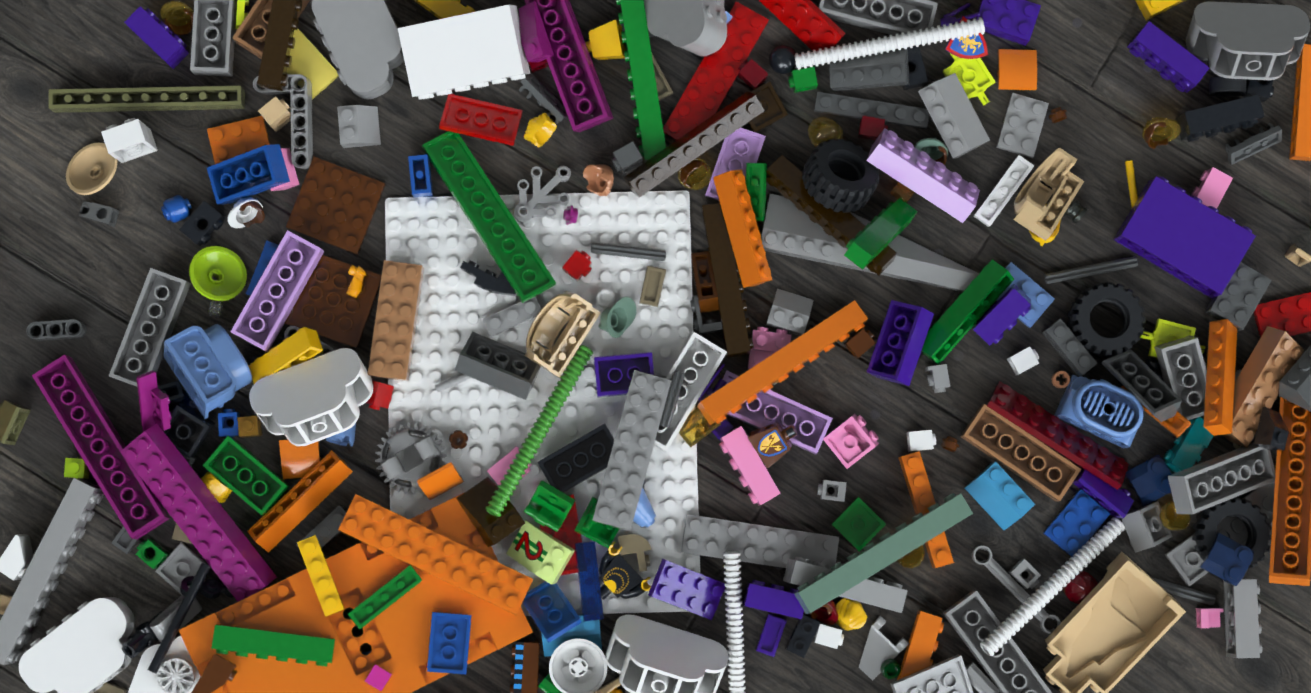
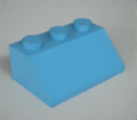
M992 462L964 488L1003 531L1022 518L1035 505L997 462Z
M578 615L582 623L549 643L542 634L544 657L552 656L556 648L565 641L579 638L595 643L602 650L600 615Z

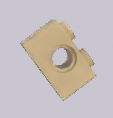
M275 96L258 110L275 132L291 121V108L283 98L279 101Z

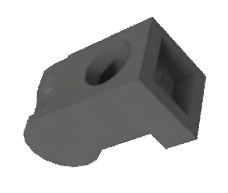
M82 201L78 216L115 227L119 210L93 202Z

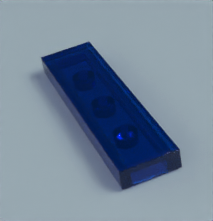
M595 541L575 543L583 622L603 620Z

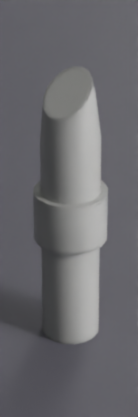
M464 374L456 377L453 376L444 382L436 384L435 388L437 392H440L449 387L457 386V384L471 377Z

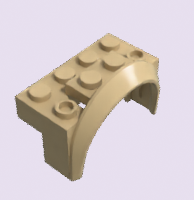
M1061 148L1056 149L1034 171L1014 201L1016 214L1014 220L1045 241L1051 236L1084 183L1082 179L1069 171L1077 159ZM1040 181H1043L1046 185L1052 187L1053 190L1042 184Z
M565 291V293L555 296L535 317L527 334V353L525 356L560 378L601 312L593 308L591 303L576 293ZM560 307L561 309L569 313V316L561 310H559L558 308ZM568 322L567 326L565 327L562 334L553 346L558 334L560 333L564 325ZM537 342H539L540 344H542L543 346H545V347L548 348V349H545V348L542 347L541 345L537 344Z

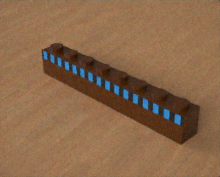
M517 641L516 645H512V657H515V665H511V677H514V685L510 684V693H538L540 642Z

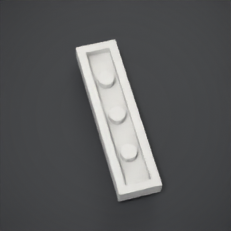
M1018 155L974 217L987 227H990L1034 165Z

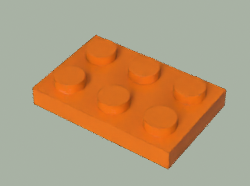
M262 116L207 129L215 164L261 146L270 145L265 120Z

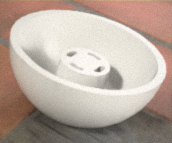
M579 638L565 641L556 648L551 656L549 663L551 680L562 693H594L605 681L607 675L606 657L602 650L589 640Z

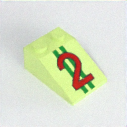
M525 520V524L519 530L506 554L552 585L557 583L575 549Z

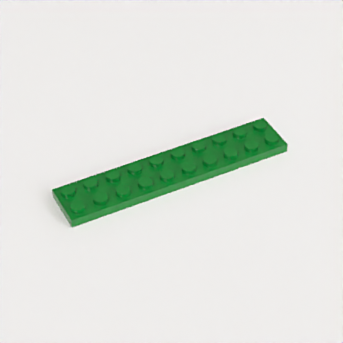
M447 131L423 144L422 149L428 155L429 160L521 302L524 303L553 287L556 282L460 134Z

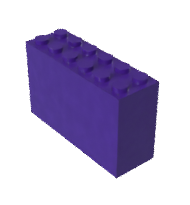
M1156 176L1146 183L1135 205L1113 240L1212 299L1222 295L1256 235L1252 233L1250 228L1237 225L1233 218L1229 216L1224 217L1219 214L1216 208L1212 206L1207 207L1202 204L1201 199L1185 194L1186 191L1181 187L1170 185L1166 178Z

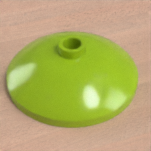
M210 246L200 250L193 257L189 266V276L193 286L201 295L211 300H230L236 297L246 284L247 272L243 261L236 253L225 247ZM212 276L216 277L217 281L213 280Z

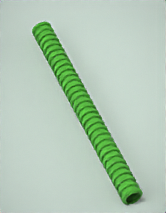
M580 345L572 358L573 360L569 362L570 365L566 367L567 370H564V375L560 377L561 380L557 382L558 386L554 387L555 391L551 392L552 396H549V401H546V407L542 408L543 412L539 413L540 417L536 418L537 422H534V427H531V433L527 434L528 438L524 439L525 443H522V448H519V454L517 453L515 455L516 459L512 460L513 464H510V469H507V475L504 474V480H501V485L497 486L498 490H495V496L491 497L492 501H489V506L485 507L486 511L493 516H501L500 512L504 511L503 507L507 506V501H510V496L513 495L512 491L516 490L515 486L519 485L518 481L522 480V475L525 474L524 470L528 469L527 465L531 464V459H534V454L537 453L536 449L540 448L539 444L543 443V438H546V433L549 432L548 428L552 427L551 423H554V418L558 417L557 413L561 411L560 407L564 406L563 402H566V397L570 396L569 392H572V386L576 385L575 381L579 380L578 376H581V371H584V366H587V361L591 359L590 356L593 355V352L588 347Z

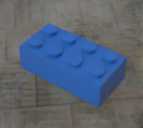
M280 144L264 145L207 167L217 205L231 204L240 198H247L290 182Z

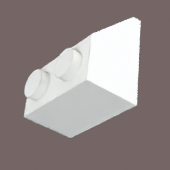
M16 534L0 557V572L12 580L22 579L33 558L30 536L27 534Z

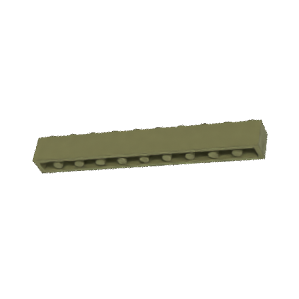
M242 86L49 89V109L54 113L245 109V90Z

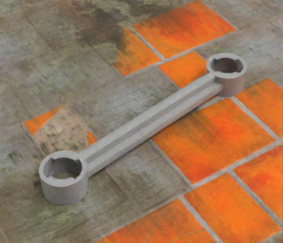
M977 546L973 549L971 554L972 560L976 564L984 565L1022 604L1024 601H1027L1028 597H1031L992 558L990 548L987 546ZM980 549L987 550L989 554L988 559L983 561L977 560L975 556L976 551ZM1042 607L1041 611H1037L1035 615L1040 621L1042 631L1051 634L1055 630L1054 628L1048 630L1044 627V622L1047 618L1056 619L1057 627L1061 624L1057 616L1048 614Z

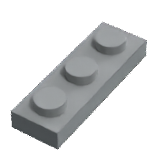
M535 296L524 303L519 302L484 318L483 321L492 337L536 317L541 307Z

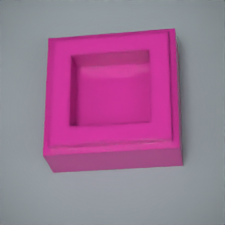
M375 664L365 682L382 691L392 674Z

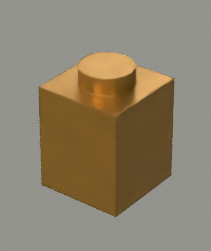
M258 416L237 417L239 437L262 436L261 420Z

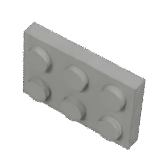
M1012 93L996 148L1033 158L1049 103Z

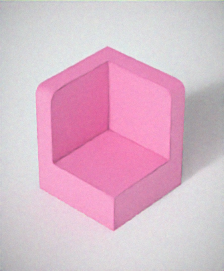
M1196 608V627H1220V612H1224V608Z

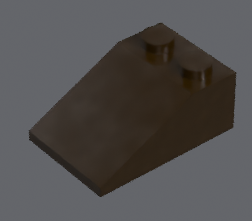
M489 477L456 498L488 547L497 544L525 524L510 501L506 502L507 506L503 507L504 511L500 512V517L493 516L486 511L485 507L489 506L488 502L492 501L491 497L495 496L494 492L498 490Z

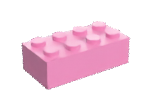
M742 426L720 438L721 443L719 446L724 454H729L731 458L729 463L733 470L739 471L741 476L738 478L743 487L747 486L751 493L748 496L753 504L757 503L760 506L781 494Z

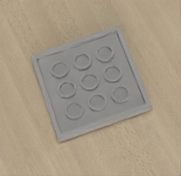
M959 654L890 683L893 693H974L962 655Z

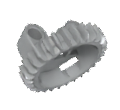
M407 423V428L400 424V430L393 427V434L386 432L388 439L381 438L384 445H377L382 449L381 452H375V454L380 456L379 459L375 460V462L380 463V466L376 469L383 470L379 476L383 477L386 475L387 478L384 480V483L391 481L390 488L397 485L398 492L401 488H404L405 494H407L408 489H411L412 494H415V488H418L420 493L423 492L417 480L432 472L431 468L434 458L438 457V460L435 461L434 470L439 469L441 465L447 464L442 461V458L447 457V455L441 454V451L446 448L439 447V444L443 441H436L435 439L438 434L430 435L432 429L430 428L426 432L425 425L418 429V423H415L414 428H411L410 423ZM410 433L418 434V435H421V436L424 435V437H419V436H416V435H412V434H410ZM414 444L424 462L406 472L396 454ZM396 479H401V480H404V481H409V482H411V484L406 483V482H402V481H398V480H396Z

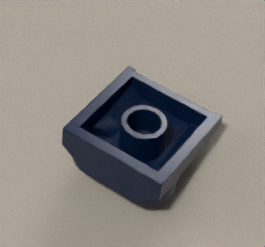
M1159 455L1146 460L1126 472L1125 476L1141 501L1142 507L1171 493L1168 476L1172 474Z
M1217 533V537L1200 568L1233 586H1237L1253 560L1254 551L1221 533Z

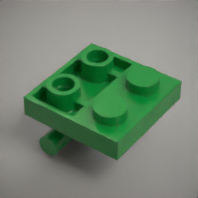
M542 480L529 505L525 508L524 513L534 518V521L540 525H546L557 532L564 523L575 499Z
M592 497L574 531L609 548L620 528L592 521L598 499Z

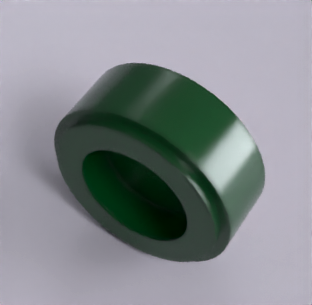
M887 659L882 663L880 670L885 678L894 679L900 674L901 666L895 659Z

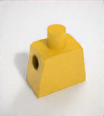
M613 20L589 31L590 41L585 43L589 53L592 52L593 58L597 60L625 59L624 51H626L625 43H622V28L619 21Z

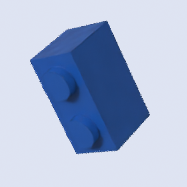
M428 155L408 156L413 197L433 196Z

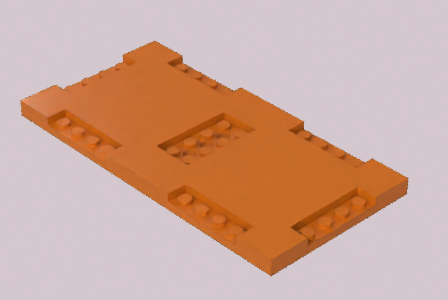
M460 495L409 519L499 562L492 547L487 546L456 499ZM363 542L326 559L344 609H355L410 566ZM412 566L423 581L363 627V634L360 637L353 636L352 628L356 624L352 619L344 617V610L325 617L307 568L178 630L200 676H202L214 654H218L237 665L235 670L238 672L232 682L228 680L226 684L212 693H412L450 674L427 672L432 612L472 615L467 665L533 633L521 606L517 615H514ZM215 625L336 639L333 661L328 663L326 667L315 665L316 661L309 660L308 664L296 663V659L288 658V662L276 661V656H268V659L256 658V654L248 653V657L236 656L235 651H228V654L216 653V649H211ZM364 643H368L372 647V651L368 655H364L360 651V647ZM375 664L392 674L382 691L365 682Z

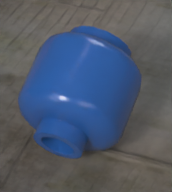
M181 195L165 200L161 207L167 221L170 220L172 223L189 217V210L192 209L187 198L183 199Z

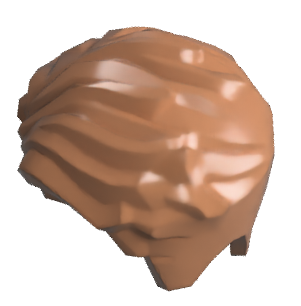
M605 164L587 165L584 168L583 177L588 181L587 190L599 196H607L614 184V173L611 167Z

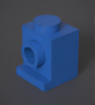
M224 409L223 413H218L219 437L239 436L237 417H240V413L235 412V409ZM232 419L234 425L229 427L228 421Z

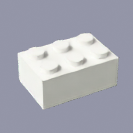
M127 119L124 121L125 124L119 126L116 124L106 127L105 131L101 132L108 154L121 163L158 151L151 129L139 119Z

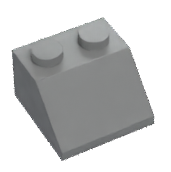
M364 105L337 107L340 145L343 148L381 145L378 107Z
M777 288L766 325L780 330H787L789 333L799 336L803 335L814 300Z
M1158 501L1127 513L1124 518H1121L1135 553L1155 547L1173 537Z

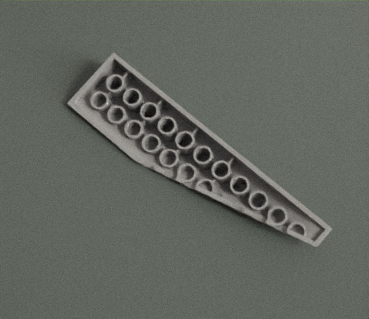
M769 195L761 234L765 251L873 273L867 266L862 270L845 257L844 254L848 249L840 246L833 236L826 234L819 224L812 222L805 212L798 210L791 200L779 195ZM850 212L865 226L868 223H871L870 221ZM900 235L888 245L897 252L894 261L880 274L964 292L971 281L979 275V273Z

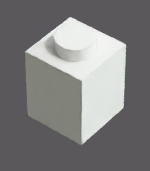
M1031 347L1007 358L1015 375H1019L1039 364V356L1036 350L1031 349Z
M932 430L906 433L908 452L934 449L933 445H936V436L932 434Z
M820 624L813 642L837 649L838 645H842L844 635L841 629Z

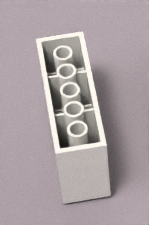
M509 4L398 28L412 97H418L419 100L434 98L435 93H437V96L452 94L454 89L455 92L471 90L470 86H474V88L489 86L488 82H492V84L506 83L507 78H511V80L525 79V75L530 74L529 64L521 44L520 21L516 5Z

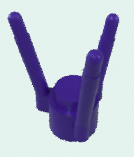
M970 3L961 6L949 14L943 15L944 18L940 19L941 26L943 27V24L948 26L949 23H952V25L955 22L959 23L961 18L956 19L954 15L968 8ZM980 12L970 14L964 17L969 20L974 17L980 16Z

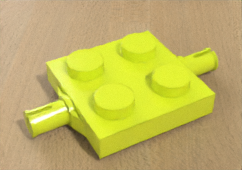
M950 53L954 62L943 70L944 75L947 77L956 73L969 99L978 97L983 106L990 101L984 92L996 82L981 58L964 59Z
M1157 319L1153 333L1143 331L1145 335H1140V338L1151 340L1148 356L1157 358L1155 346L1190 335L1194 336L1196 328Z

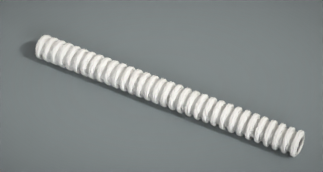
M979 17V20L974 18L973 21L955 22L953 25L949 23L948 26L943 24V27L938 25L937 28L933 26L931 29H919L917 32L913 30L912 33L907 31V34L902 32V35L897 33L895 34L896 36L878 37L876 40L872 38L871 41L866 39V42L861 40L860 43L856 41L854 44H842L840 47L839 45H836L837 47L835 48L831 46L830 49L825 47V50L820 48L819 51L814 49L813 52H801L799 55L795 53L796 66L799 70L802 67L805 69L807 66L811 68L813 65L817 67L819 66L818 64L823 66L824 63H836L838 60L842 62L844 59L848 61L849 58L854 60V57L859 59L860 56L864 58L866 57L865 55L883 54L885 51L889 53L890 50L895 52V49L900 51L901 48L919 47L921 44L925 46L926 43L931 45V42H934V44L937 41L941 43L943 40L947 42L949 39H960L962 36L966 38L967 35L970 37L973 34L978 36V33L983 35L985 32L984 21Z
M1115 517L1107 522L1103 529H1100L1094 537L1090 538V541L1086 542V545L1082 546V549L1078 550V553L1073 555L1074 557H1070L1069 561H1066L1065 565H1062L1061 569H1058L1057 573L1052 575L1053 577H1049L1048 581H1045L1044 585H1041L1040 589L1036 590V593L1031 594V597H1028L1027 601H1024L1023 605L1019 606V610L1016 609L1014 613H1011L1010 618L1007 617L1006 622H1002V626L999 625L997 630L993 631V634H989V638L984 639L985 642L980 643L981 649L989 656H993L994 652H998V648H1002L1003 644H1006L1007 640L1011 639V635L1014 636L1016 632H1019L1020 627L1023 628L1024 623L1027 624L1028 619L1031 620L1033 618L1032 615L1035 616L1037 611H1041V607H1045V603L1050 602L1049 599H1053L1054 595L1058 594V591H1062V587L1067 586L1066 583H1070L1071 579H1074L1075 575L1079 574V571H1083V567L1088 566L1087 563H1091L1092 559H1095L1096 555L1100 554V551H1104V547H1108L1121 532L1125 531L1124 524Z
M738 551L723 553V556H725L723 562L726 564L724 565L726 569L724 571L726 575L724 577L726 581L724 586L726 587L725 593H727L725 595V599H727L725 610L727 611L726 617H728L726 623H728L726 635H728L727 641L729 642L727 644L729 648L727 650L729 654V662L727 664L730 666L728 668V672H730L728 674V678H730L728 684H730L728 687L729 693H746L744 692L746 689L744 683L746 681L743 679L745 677L743 673L745 671L743 667L745 665L743 661L745 656L742 654L744 653V649H742L744 647V643H742L744 641L742 637L744 632L742 631L743 625H741L743 622L741 610L743 608L741 607L742 601H740V598H742V595H740L742 583H740L741 577L739 576L741 574L739 570L741 568L739 564L741 562L739 558L741 553Z

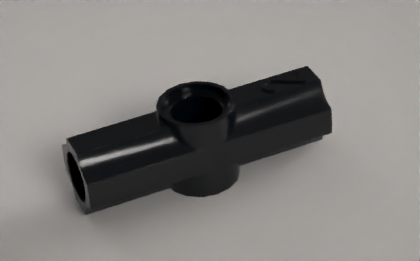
M160 611L150 621L139 625L135 629L136 633L122 644V651L125 655L134 658L146 647L152 646L159 641L150 628V623L163 611Z

